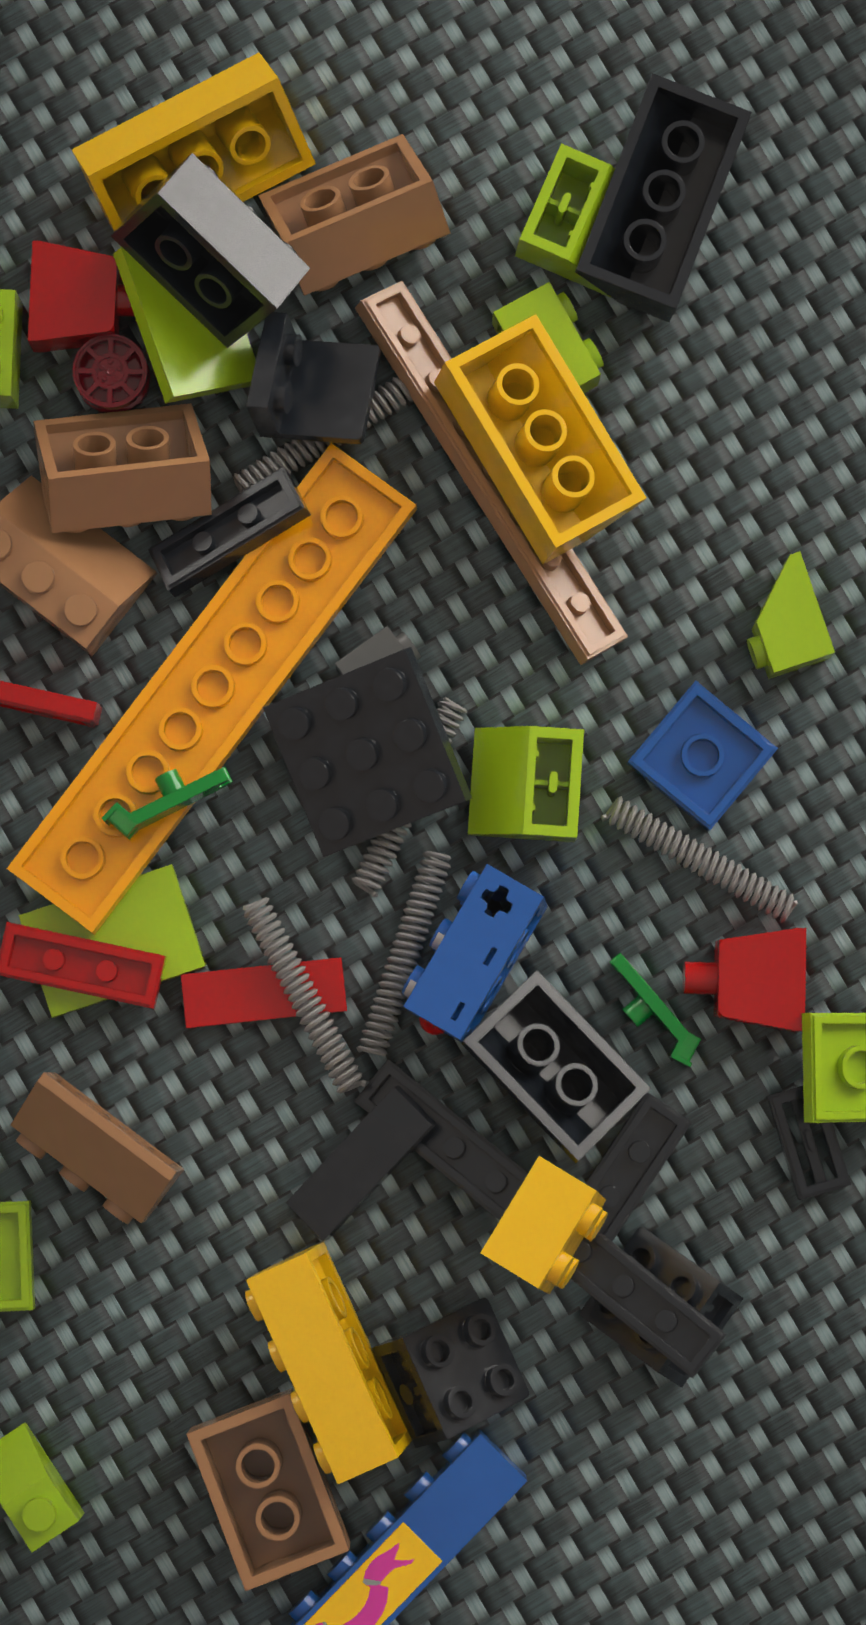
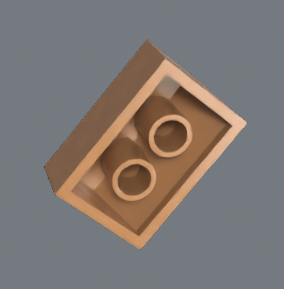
M403 134L258 195L273 232L282 241L292 246L297 255L310 267L309 271L298 283L304 296L315 291L328 290L334 287L340 280L364 270L377 269L394 257L411 250L424 249L432 245L436 239L450 234L433 180Z
M192 403L33 421L44 504L52 533H81L94 528L111 526L133 527L145 522L171 519L185 521L196 516L212 515L210 459Z
M31 475L0 501V586L85 652L93 656L158 573L101 528L88 529L81 533H52L44 504L42 483Z
M44 1072L11 1123V1126L21 1133L16 1141L23 1148L39 1159H42L46 1153L51 1155L64 1165L59 1172L62 1177L83 1192L91 1185L107 1197L102 1206L127 1225L133 1218L140 1223L145 1222L184 1171V1168L55 1072Z

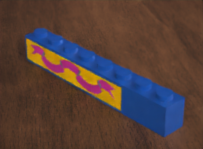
M480 1429L471 1438L465 1432L461 1433L442 1453V1456L448 1462L433 1477L427 1471L422 1473L403 1494L409 1502L395 1516L387 1510L368 1529L365 1535L371 1541L359 1554L355 1556L349 1550L327 1572V1575L332 1579L329 1585L318 1596L312 1590L308 1591L288 1613L294 1619L290 1625H389L527 1482L526 1474Z

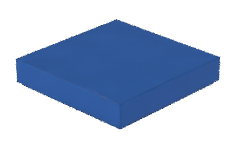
M695 680L627 764L709 832L778 748Z

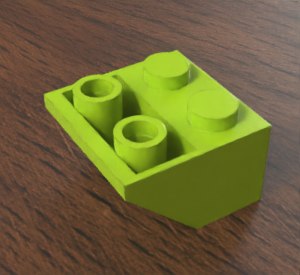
M561 143L521 234L515 257L610 297L575 271L615 168L611 164Z
M540 726L475 728L470 790L472 799H470L468 835L575 842L578 834L584 729Z

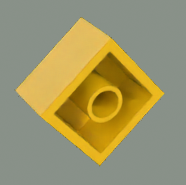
M538 1156L480 1253L548 1294L551 1293L554 1286L563 1289L579 1264V1260L574 1258L573 1255L583 1238L592 1241L607 1218L608 1213L602 1208L606 1199L595 1189Z

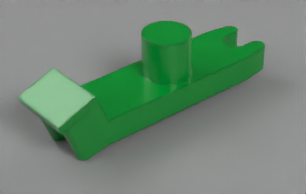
M223 767L185 786L177 769H173L155 779L163 797L131 813L116 802L102 819L106 824H112L130 840L140 829L230 785L233 781L226 767Z
M621 953L617 954L609 963L637 995L622 1011L637 1028L654 1015L676 1041L669 1058L686 1067H691L692 1063L690 1060L701 1038L688 1032Z

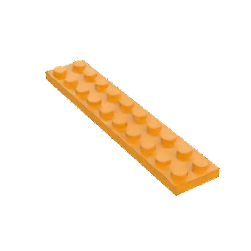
M330 443L297 487L311 515L244 556L6 868L94 935L194 803L140 829L130 840L112 824H106L102 817L116 802L131 813L163 797L155 779L167 771L177 769L186 786L222 768L264 712L263 707L272 702L417 510V505L332 443Z

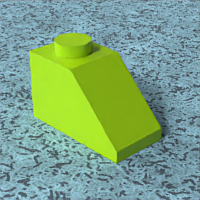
M800 551L790 554L784 562L751 629L754 637L747 639L748 649L756 669L764 667L768 679L828 660L835 653Z
M24 1422L0 1439V1504L30 1551L34 1552L77 1523L85 1512L26 1422Z

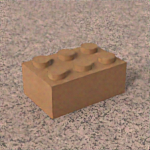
M293 1388L195 1425L186 1434L245 1591L348 1552L350 1549L351 1541L326 1475L316 1458L313 1441L307 1425L299 1419L293 1407L290 1396Z

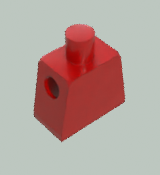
M32 241L28 342L33 352L42 353L81 348L88 340L103 334L119 335L120 316L135 317L124 284H121L122 278L114 256L43 241Z
M794 928L715 941L714 962H684L683 994L714 995V1017L788 1032H802V1013H805L806 928Z

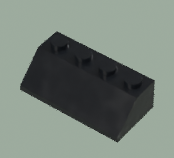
M652 73L575 272L620 304L670 322L679 304L752 112Z

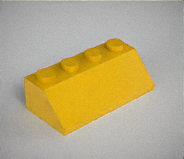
M259 52L71 149L113 232H115L142 199L192 153L203 164L213 169L218 178L242 202L316 164L278 76Z
M536 314L444 363L434 384L542 564L589 540L646 500L647 497Z
M324 1241L246 1279L250 1288L245 1291L248 1307L254 1318L258 1322L264 1320L273 1339L268 1342L269 1353L276 1368L280 1372L287 1371L295 1388V1391L290 1394L293 1407L299 1419L303 1423L309 1421L318 1440V1442L313 1444L314 1452L324 1473L329 1474L332 1472L337 1484H340L397 1459L412 1439Z

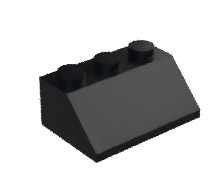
M538 970L461 1042L464 1048L575 1163L651 1089Z

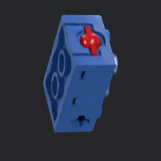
M486 864L481 875L475 871L470 873L457 896L462 905L453 922L447 918L441 922L429 944L435 952L425 969L419 965L415 967L401 992L408 998L403 1007L419 1018L420 1025L425 1032L431 1035L445 1033L459 1042L465 1040L481 1023L548 908L544 896ZM507 896V901L512 904L511 910L508 914L504 911H498L492 917L493 913L487 909L488 903L491 900L501 902Z

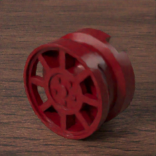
M118 334L99 335L88 340L75 356L72 370L74 383L83 401L99 413L131 410L137 405L140 406L146 398L151 383L150 370L143 352L129 338Z

